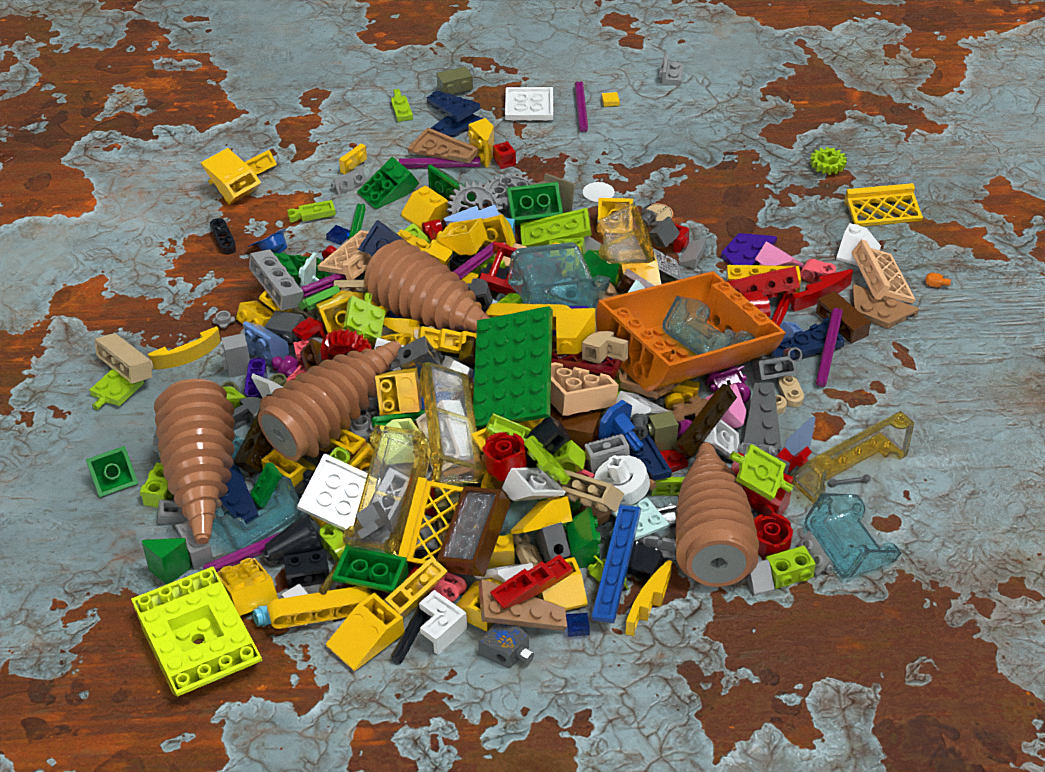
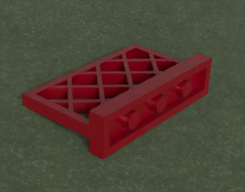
M552 341V349H557V342ZM552 350L551 363L563 364V368L573 370L574 367L589 370V374L600 376L601 373L606 374L613 380L622 363V360H610V357H606L604 359L605 362L600 364L587 360L579 361L578 359L582 358V351L577 354L557 355V351L554 352ZM567 355V357L559 358L560 356Z

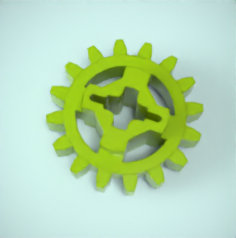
M826 147V149L819 148V151L814 150V153H811L810 164L812 168H816V172L822 171V174L828 173L831 175V172L838 174V171L843 172V169L846 168L847 157H845V153H841V150L835 151V148Z

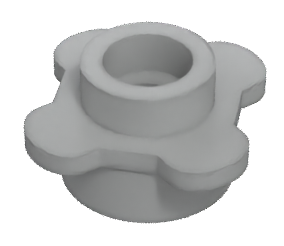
M228 311L218 312L216 318L213 319V323L218 324L220 328H226L235 321V318L231 317Z

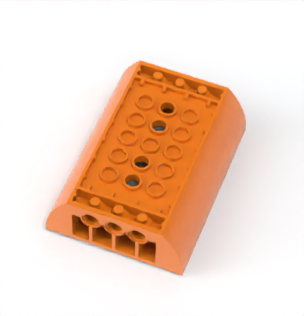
M714 271L598 300L596 311L597 332H614V337L628 341V358L622 361L620 368L646 392L766 357L778 348L786 333Z

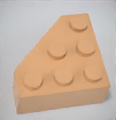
M551 363V403L563 416L589 412L595 409H605L615 405L618 384L606 374L601 373L600 376L589 374V370L577 367L570 370L563 368V364Z

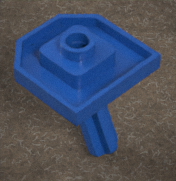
M621 400L608 408L600 420L599 441L623 434L633 451L636 452L643 447V443L632 431L635 426L630 421L631 404Z

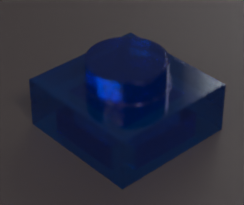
M335 225L326 234V239L341 245L349 238L350 230Z
M587 612L566 614L568 637L590 635Z

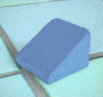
M783 321L780 326L786 332L784 338H792L799 331L804 332L795 322Z

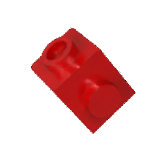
M674 223L680 233L674 240L673 252L680 254L683 248L688 246L690 228Z
M311 317L300 322L298 326L292 329L295 336L303 341H306L314 334L322 338L326 336L323 331L325 329L324 325L319 320L316 321Z
M806 446L793 456L785 447L776 457L790 463L789 472L796 466L799 468L804 466L809 461L807 457L812 451Z

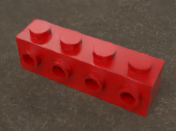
M796 266L727 281L739 293L763 290L765 291L763 296H767L768 299L778 297V293L784 291L786 295L795 293L796 289L800 288Z

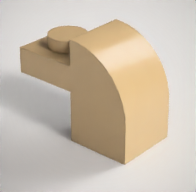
M596 332L589 335L582 342L583 360L600 364L606 357L622 361L628 358V341L614 337V332Z

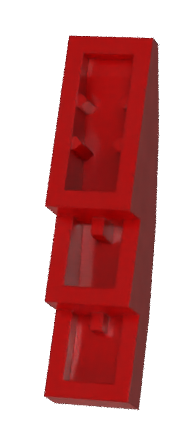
M848 269L820 276L817 283L806 285L805 291L792 294L791 309L795 312L816 305L818 299L834 291L840 293L851 285L853 270Z
M559 554L547 563L542 561L528 571L524 568L493 589L490 595L503 609H506L554 586L571 575L573 568Z

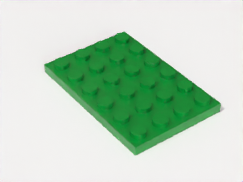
M550 306L477 320L472 427L475 430L486 428L493 413L515 423L550 417L553 309Z

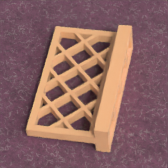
M360 230L322 261L317 266L318 270L344 274L347 280H354L366 270L372 258L370 254L357 250L369 231Z
M861 239L851 253L874 298L881 300L883 296L913 304L916 299L892 254L870 248L868 242Z

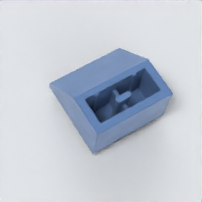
M246 321L243 323L248 352L251 355L263 358L265 363L271 365L274 357L279 356L284 360V357L289 355L288 342L262 325Z

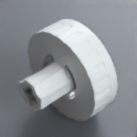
M614 455L610 457L609 460L598 468L594 479L614 485L625 493L620 505L629 506L638 502L646 495L650 487V479L645 464L640 459L628 455Z

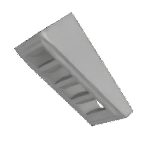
M159 500L158 524H174L188 521L182 513V508L175 501Z

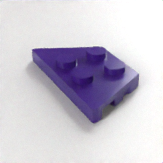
M738 233L721 252V258L730 265H757L758 261L755 258L766 241L775 245L777 237Z

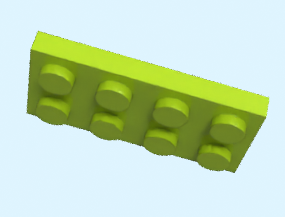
M588 208L520 224L522 245L532 249L548 245L549 240L580 238L592 235Z

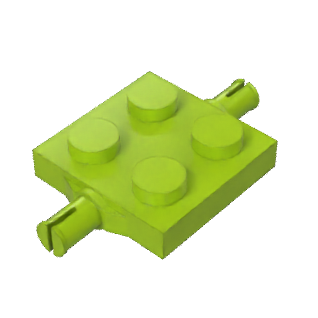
M365 293L364 301L351 296L348 300L343 329L347 330L349 328L351 332L356 331L358 335L363 334V338L376 343L377 338H381L385 310L371 304L373 295L370 293Z
M114 369L110 370L89 389L91 396L98 398L92 404L93 408L99 410L106 403L120 406L144 384V380L131 384Z
M530 436L524 442L525 446L529 449L527 454L533 460L537 459L538 463L536 465L544 473L548 471L552 479L555 481L559 480L562 485L567 484L571 477L553 455L543 448V445L538 442L536 437Z
M753 444L747 447L744 456L735 451H732L729 459L739 463V472L735 481L770 501L775 498L779 487L788 493L792 491L793 485L783 480V471L786 464Z

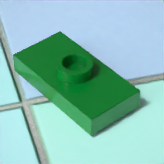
M266 463L250 493L259 507L265 508L282 477V474L273 463Z

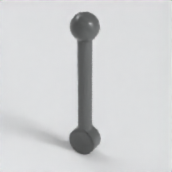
M865 474L863 477L830 479L829 486L836 487L837 484L858 481L869 482L870 476Z

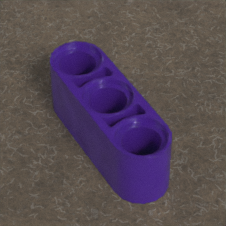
M257 357L251 359L248 363L244 389L246 398L257 397L262 399L259 390L251 378L252 374L268 379L265 360Z

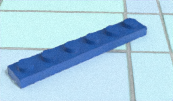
M619 505L592 613L593 621L615 623L641 515L640 507Z

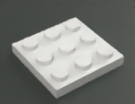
M506 87L505 120H553V87Z
M324 454L297 509L354 535L360 524L355 514L369 505L381 479Z

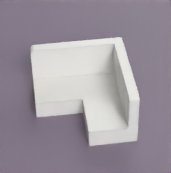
M435 590L419 603L420 609L432 617L420 627V633L433 642L434 653L439 655L467 629L466 612Z

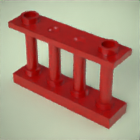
M494 241L493 253H496L490 272L487 274L481 273L479 279L487 282L489 290L504 295L509 293H527L526 302L532 304H551L552 295L548 291L555 272L562 275L563 263L557 259H548L510 247L504 242L498 243ZM503 256L514 259L506 279L496 277ZM520 262L531 265L525 282L522 285L513 282ZM538 267L548 270L542 289L539 291L531 288Z

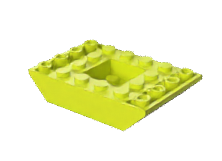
M213 566L131 599L142 630L172 693L177 697L262 661L261 655ZM197 639H203V640H204V641H203L202 643H200V644H195V643H193V642H194L195 640H197Z

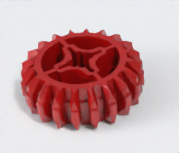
M342 328L338 331L334 329L331 333L328 332L322 340L320 348L321 359L332 360L336 355H347L350 351L362 352L364 349L372 350V344L368 342L367 338H363V334L358 335L356 331L351 332L349 328L346 331Z

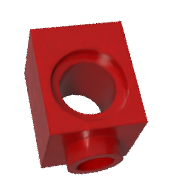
M508 141L493 145V159L500 169L515 166L516 151Z

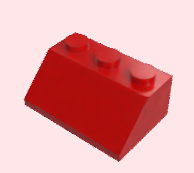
M734 461L731 469L737 477L739 463ZM783 473V480L793 484V477ZM742 485L751 508L766 516H770V513L782 515L789 506L791 492L788 493L780 487L777 489L775 498L770 501Z

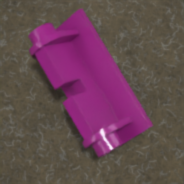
M732 366L721 373L720 371L713 372L709 375L705 385L710 384V391L716 392L723 383L727 384L728 381L730 385L737 382L744 383L747 381L746 375L741 373L744 366Z

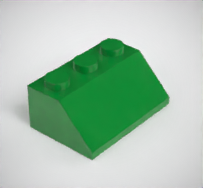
M428 165L429 188L448 201H452L449 198L450 195L455 196L453 193L454 189L459 191V185L465 188L464 184L443 170ZM467 194V199L472 202L475 200L473 194Z
M558 182L507 188L508 216L511 219H515V226L563 213Z
M345 546L332 576V581L392 593L408 576L407 557Z

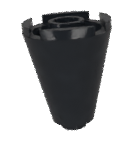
M304 514L266 543V549L263 550V553L268 562L272 560L273 564L283 562V556L324 549L308 515Z

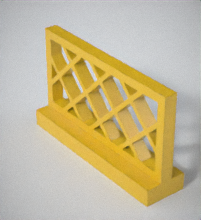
M913 183L847 189L844 202L849 207L853 223L863 227L918 222L923 219L914 194L915 187ZM903 200H911L912 203L909 205ZM892 201H893V202H895V205L892 206V205H890V204H888V203H886V202H892ZM870 203H878L879 205L876 208L870 205ZM859 204L862 205V207H861L860 209H858V208H856L855 206H853V205H859ZM898 205H901L905 207L906 210L903 212L897 209L896 207ZM883 206L889 209V212L885 213L880 208ZM865 208H868L869 210H871V211H873V212H872L871 215H870V214L864 212L863 210H864ZM910 210L916 213V216H911L907 212ZM892 212H895L896 214L900 215V217L895 218L890 214ZM877 213L881 215L883 219H877L873 216ZM861 215L867 219L863 221H858L857 217Z
M418 477L398 556L407 557V564L423 565L428 559L440 552L443 543L438 536L449 528L443 516L452 510L455 511L458 504L457 502L453 505L448 496L454 492L462 493L464 487L428 481L427 478ZM432 487L439 488L443 492V495L434 501L430 497ZM447 498L451 507L440 512L436 504ZM434 506L438 515L428 521L425 517V512ZM442 518L446 527L435 532L430 524ZM429 526L433 535L423 541L420 537V531ZM437 538L441 547L430 553L425 544ZM424 546L428 555L422 559L414 558L415 551Z

